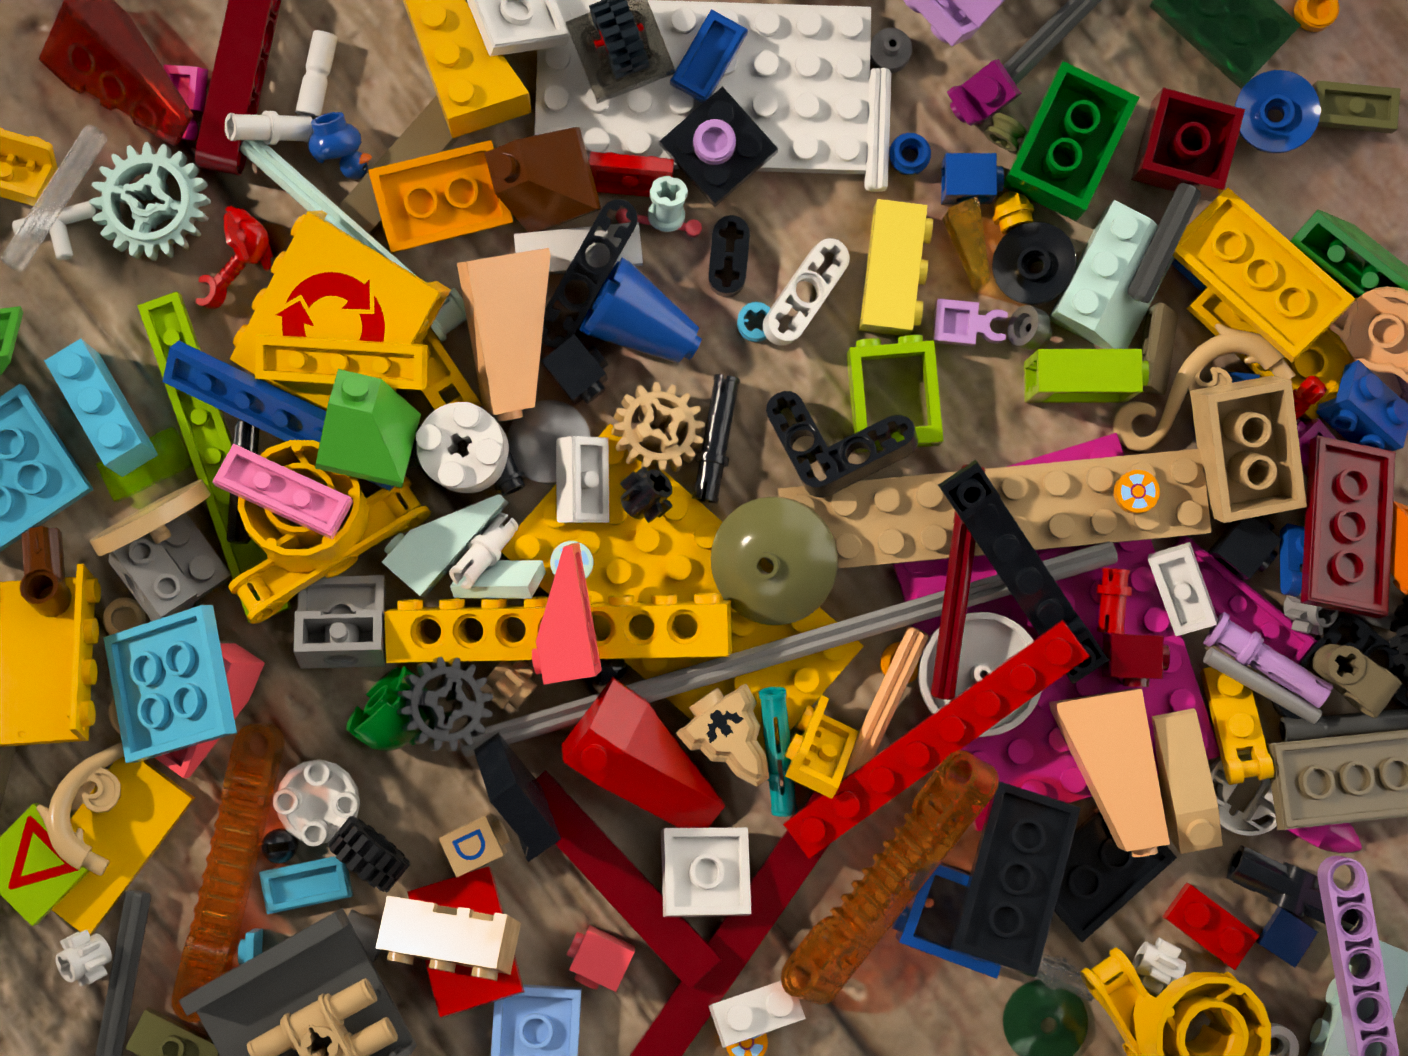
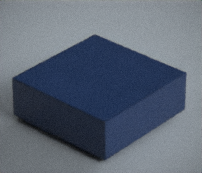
M1278 906L1256 940V943L1296 968L1318 932Z

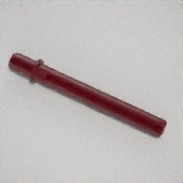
M954 511L953 533L931 688L933 697L944 700H952L955 697L976 544L975 539L956 511Z

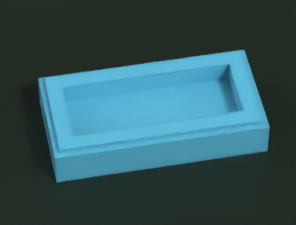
M336 856L260 871L259 876L266 913L272 914L352 897L353 891L347 865L340 862Z

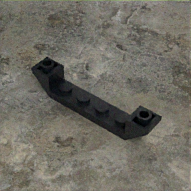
M976 459L938 484L1039 636L1063 620L1088 652L1090 657L1066 673L1072 684L1108 662L1109 659L1077 615Z

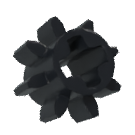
M642 467L637 472L633 471L620 483L627 490L621 496V504L627 514L635 519H643L645 517L646 521L650 523L656 517L660 518L673 506L667 500L672 494V485L669 479L658 470L648 471L646 467Z

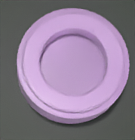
M711 119L698 126L693 137V148L701 161L710 165H718L726 162L733 155L736 146V136L729 124L722 120Z

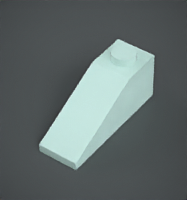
M498 494L411 529L406 535L400 532L385 547L384 552L388 555L382 563L419 596L426 597L468 550V544L474 536L481 535L509 502Z

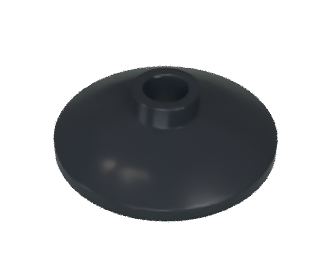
M1044 222L1025 223L1010 230L998 243L992 260L993 276L1001 291L1010 299L1027 305L1043 304L1061 295L1071 282L1077 266L1076 251L1070 238L1058 227ZM1036 261L1043 262L1044 268L1040 273L1033 274L1030 272L1032 263Z

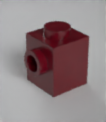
M1103 634V652L1109 661L1102 665V677L1123 678V686L1149 687L1150 679H1163V671H1167L1170 664V650L1168 645H1164V636Z

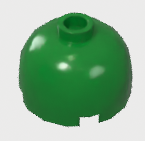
M403 666L402 670L399 667H395L385 674L366 693V696L370 699L364 711L356 706L347 722L346 730L362 743L379 751L397 750L407 743L414 746L416 744L414 739L418 732L416 730L404 732L402 727L409 721L408 715H397L396 710L406 707V700L397 696L399 691L410 689L404 678L406 675L415 674L406 666ZM424 685V687L422 688V690H425V691H426L427 688H426V686ZM418 708L420 716L425 723L428 718L423 709Z

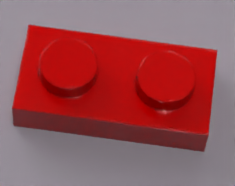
M590 152L589 164L597 192L650 197V189L654 180L663 176L673 177L674 159L656 156L623 155L614 152Z
M1187 882L1162 916L1233 970H1236L1260 936Z

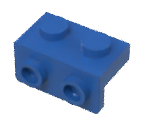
M1359 360L1345 365L1337 397L1318 404L1316 413L1351 443L1389 451L1403 448L1408 431L1407 402L1401 399Z

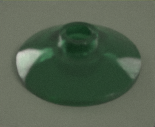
M1036 979L1021 985L1009 997L1003 1011V1031L1007 1042L1019 1056H1073L1081 1048L1086 1038L1088 1015L1083 1001L1068 985L1054 979ZM1045 1018H1053L1055 1020L1054 1029L1050 1032L1042 1031L1041 1022Z

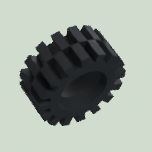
M350 816L327 844L330 848L329 850L337 855L336 858L340 862L345 863L351 872L354 871L360 879L366 880L369 885L374 888L377 887L382 892H389L410 866V861L404 857L405 855L402 851L396 849L392 842L386 840V837L381 833H377L369 824L367 826L364 821L354 816Z

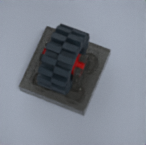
M601 0L589 5L590 13L565 22L597 104L675 73V67L648 0Z

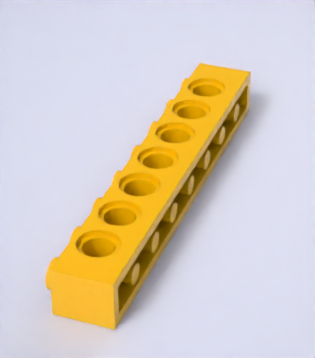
M720 593L694 594V601H677V594L651 595V602H634V595L608 596L609 603H592V596H589L592 618L596 615H601L607 618L611 624V633L608 637L596 635L600 659L729 657L732 652L731 600H720ZM540 596L523 599L524 605H507V599H481V605L465 606V599L451 598L439 600V606L423 607L422 599L397 601V607L384 611L386 663L433 662V659L443 657L445 662H449L452 658H460V662L532 660V649L537 648L536 639L549 597ZM643 614L652 619L654 632L651 636H641L635 631L633 621L636 615ZM679 614H690L695 618L698 628L694 635L687 636L678 631L676 618ZM510 617L519 618L524 623L526 632L523 639L514 638L509 634L507 622ZM468 618H474L481 623L483 635L480 640L473 639L467 634L465 624ZM427 619L436 621L440 626L441 635L437 641L428 638L424 632V623Z

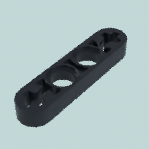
M622 199L612 200L606 203L598 214L545 308L542 342L545 345L553 348L559 347L577 331L636 227L638 221L637 212L628 201ZM623 206L628 210L626 217L631 222L628 227L619 226L613 237L622 239L619 246L616 247L608 238L595 235V232L599 226L606 232L612 221L607 216L610 209L617 211ZM593 243H602L609 249L610 259L603 267H593L586 260V250ZM572 280H581L589 288V296L581 304L571 303L565 296V287ZM559 300L564 307L577 311L580 314L576 320L570 314L567 316L563 323V328L568 331L565 337L558 335L555 339H551L547 336L549 328L545 326V322L547 319L554 322L559 316L561 309L553 307L555 302Z

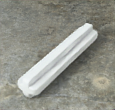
M873 68L869 72L865 189L871 192L885 191L888 186L892 73L886 68Z

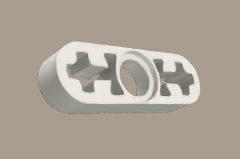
M831 238L824 239L809 252L763 320V331L770 342L776 345H788L801 336L848 267L850 256L848 249L842 242ZM830 251L835 255L832 260L834 264L827 268L820 276L815 271L823 263V255ZM806 281L814 286L816 290L814 302H804L797 296L796 286L798 282ZM791 308L798 311L788 324L791 330H787L784 333L779 332L777 328L780 323L777 319L783 318Z

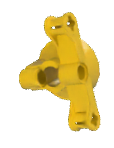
M289 440L267 448L260 456L351 497L353 503L332 540L306 527L291 524L290 520L238 497V511L249 536L266 552L268 557L265 561L238 575L228 585L230 592L238 594L248 610L247 619L249 622L256 624L270 618L294 595L324 576L332 578L343 573L358 560V555L386 538L397 535L400 532L410 531L423 523L430 516L431 511L426 505L422 506L410 489L412 485L408 477L404 478L402 488L394 486L391 491L382 488L368 498H365L357 478L315 469L319 442L315 440ZM399 500H401L404 503L407 509L403 507ZM253 590H256V592L258 593L260 597L259 601H257V599L253 595Z
M1117 947L1109 951L1110 956L1093 968L1088 969L1085 967L1080 971V976L1085 986L1108 1013L1125 1041L1122 1046L1127 1056H1269L1271 1051V1024L1264 1004L1248 986L1240 983L1229 972H1221L1220 974L1217 972H1192L1172 981L1155 998L1146 991L1132 963ZM1203 1011L1211 1022L1208 1026L1205 1024L1202 1026L1199 1035L1195 1039L1185 1042L1186 1031L1190 1021L1199 1012Z

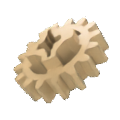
M654 382L651 391L648 393L640 385L637 386L635 391V398L628 394L624 396L621 403L624 408H617L613 417L620 423L614 424L612 435L622 437L615 448L617 451L627 449L630 452L626 460L628 465L635 460H639L642 462L641 468L646 467L648 470L649 466L652 465L655 466L656 470L664 473L666 465H670L671 469L677 472L682 466V459L688 463L693 460L696 455L693 449H699L704 440L697 434L702 433L705 428V422L694 420L701 409L699 406L691 408L687 406L691 396L689 393L679 398L675 396V385L672 384L667 392H662L659 382ZM638 411V418L641 423L637 424L635 429H632V416ZM653 423H654L655 427L657 428V429H655V430H652V429H651V425H652ZM664 427L666 430L665 433L663 434L662 431L658 428ZM682 428H685L684 442L678 446L679 439L676 434Z

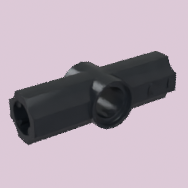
M1243 845L1233 854L1228 865L1227 879L1250 891L1268 897L1267 901L1301 917L1306 915L1326 925L1317 876L1287 862L1279 863ZM1349 909L1342 915L1341 925L1346 932L1350 931L1359 919L1355 909Z

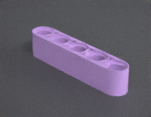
M1343 856L1328 857L1318 868V883L1349 1055L1365 1056V1050L1371 1043L1380 1042L1382 1046L1381 1056H1399L1367 873L1365 868L1356 860ZM1346 865L1350 869L1351 880L1345 887L1338 888L1333 881V874L1339 866ZM1349 909H1355L1359 916L1358 925L1353 930L1346 932L1341 925L1342 915ZM1363 953L1367 960L1366 968L1361 974L1352 975L1349 970L1350 959L1355 954ZM1371 997L1374 1002V1011L1368 1018L1360 1019L1357 1015V1006L1362 999Z

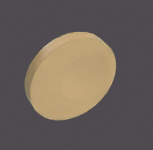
M202 479L197 480L120 520L93 537L90 543L98 556L115 551L150 533L155 544H158L171 537L170 530L165 525L166 523L206 500L211 493Z

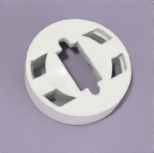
M1250 750L1237 751L1238 758L1241 761L1252 760ZM1221 756L1218 757L1209 768L1212 781L1218 783L1217 803L1221 827L1230 832L1246 836L1260 835L1274 829L1277 823L1270 779L1262 780L1261 785L1243 813L1237 810L1234 815H1230L1231 805L1227 801L1238 784H1228L1222 767ZM1265 815L1271 817L1262 825L1252 821Z

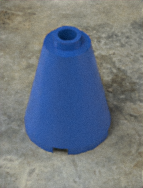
M623 257L620 259V262L617 261L599 290L596 296L597 299L592 307L595 311L589 308L580 326V331L588 336L675 363H679L684 357L690 360L702 338L697 336L699 327L630 261Z

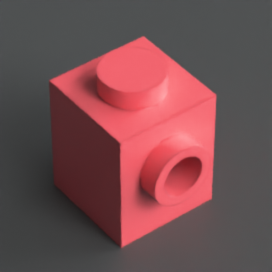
M589 925L585 935L579 932L576 933L566 954L573 958L569 970L576 973L574 978L576 981L589 988L597 990L599 985H602L616 992L634 955L636 946Z

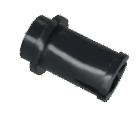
M510 450L508 451L505 469L501 477L493 485L495 490H500L502 496L513 494L526 486L523 481L525 474L524 472H519Z

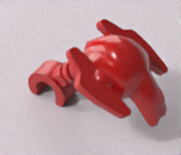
M233 206L225 208L227 213L223 217L226 243L234 249L235 255H232L230 261L214 277L210 275L199 277L198 282L210 286V292L207 297L196 298L195 303L208 309L219 308L226 299L227 287L242 272L241 270L246 267V264H257L261 261L265 271L268 272L271 269L273 254L269 245V235L264 226L243 208L240 209Z

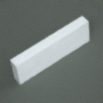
M637 222L633 233L617 259L620 262V259L623 257L635 267L643 266L639 222ZM630 223L611 224L606 232L599 226L595 235L608 238L618 247L622 239L613 236L619 226L628 227ZM592 226L514 234L515 252L549 248V275L564 274ZM602 243L591 244L585 253L587 262L593 267H603L610 259L609 249Z

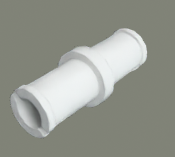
M264 111L261 115L229 113L225 119V133L230 141L263 140L266 145H276L278 141L308 142L314 132L311 125L313 119L309 115H278L276 111Z
M499 513L482 535L474 536L468 544L469 550L449 571V575L454 583L458 584L463 576H465L466 579L461 584V587L470 589L488 566H494L501 558V550L513 537L515 531L518 530L519 526L515 519L511 518L503 526V522L508 518V514Z

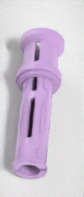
M1223 612L1218 617V623L1209 630L1204 640V645L1208 647L1216 646L1234 657L1235 661L1246 667L1250 665L1254 669L1259 670L1317 708L1324 704L1333 689L1331 683L1317 677L1301 665L1263 643L1264 638L1261 637L1260 633L1257 631L1250 633L1230 620V615L1226 612Z

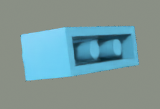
M80 338L44 360L104 466L124 477L158 455L99 352Z

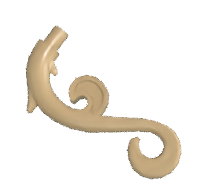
M1218 323L1215 325V329L1220 335L1212 337L1198 346L1186 358L1177 372L1157 429L1146 437H1139L1132 429L1134 418L1143 414L1155 417L1156 409L1148 403L1129 402L1121 406L1116 412L1112 423L1113 432L1117 433L1120 444L1129 450L1140 452L1148 451L1155 447L1166 437L1172 427L1188 391L1232 383V378L1228 372L1220 367H1212L1210 369L1212 380L1208 383L1200 379L1202 369L1209 362L1226 354L1239 353L1247 355L1248 357L1244 359L1246 364L1258 363L1264 370L1269 368L1276 377L1291 379L1295 374L1283 359L1285 356L1260 334L1229 328Z
M113 699L108 709L109 720L113 729L120 734L116 706ZM122 742L78 764L58 785L51 798L49 808L41 804L36 808L44 821L52 847L60 858L78 870L83 867L99 876L103 875L110 860L91 851L92 846L86 844L83 840L82 828H78L76 832L73 831L70 822V812L76 794L81 787L89 782L95 783L98 790L95 794L85 792L82 794L83 803L87 809L95 813L109 812L117 805L121 795V784L114 774L104 768L124 756Z

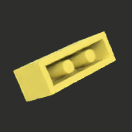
M877 199L873 209L859 331L907 336L913 331V326L921 325L923 301H917L916 299L918 284L925 285L928 272V260L921 259L923 243L930 244L933 230V219L926 218L928 205Z

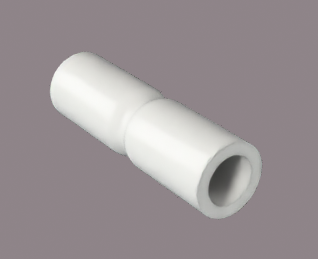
M320 30L313 31L306 62V74L302 79L295 111L301 116L309 115L312 119L321 116L328 85L327 77L331 72L338 37L332 33Z

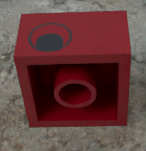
M1163 87L1151 102L1131 180L1175 192L1180 183L1190 184L1201 192L1200 199L1212 202L1225 190L1245 109Z

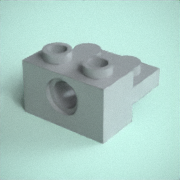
M186 512L165 524L171 533V537L155 544L150 533L109 553L108 562L151 621L192 608L197 600L230 580L232 576Z
M384 575L323 577L298 592V609L295 611L294 654L300 669L386 667L384 620L386 580Z

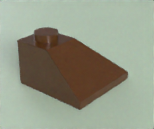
M580 127L516 139L484 152L495 194L528 232L544 231L601 210Z

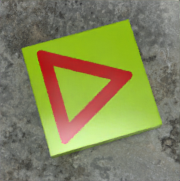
M33 803L0 837V895L31 926L37 925L89 872V870L83 867L80 870L72 867L60 858L54 850L44 821L36 809L39 803Z

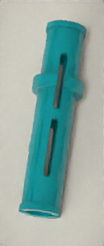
M767 687L759 691V698L761 699L763 735L769 779L767 781H769L771 814L777 817H787L798 812L795 783L793 780L785 777L791 759L785 757L791 743L786 705L787 694L786 689L783 687ZM774 717H777L779 744H776ZM778 760H781L782 765V786H780Z

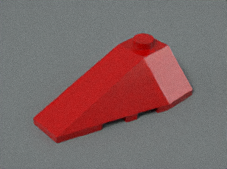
M614 677L611 678L562 743L563 762L598 786L678 828H709L725 807L723 800L699 768L693 764L679 745L678 740L668 731L650 703Z

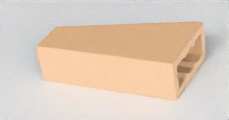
M549 248L457 263L482 407L489 414L497 415L498 421L523 417V409L535 407L550 266Z
M1131 688L1049 702L1050 711L1117 847L1127 852L1131 851L1132 857H1144L1157 854L1158 846L1169 845L1142 689Z

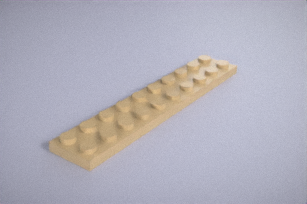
M1200 449L985 469V474L1001 496V500L1034 550L1097 545L1108 541L1118 543L1211 533L1206 479ZM1132 470L1149 472L1155 477L1160 488V496L1155 506L1139 514L1125 512L1117 505L1114 498L1115 483L1123 474ZM956 472L862 480L824 498L810 495L804 486L778 488L777 490L778 497H785L803 503L823 519L835 540L838 553V569L949 559L955 510L938 484ZM976 542L974 556L985 555Z

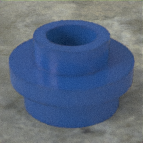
M904 133L898 136L891 144L889 150L891 165L895 170L904 175H915L922 172L927 167L931 158V149L927 140L916 133ZM905 149L914 150L917 154V159L906 161L902 156V151Z

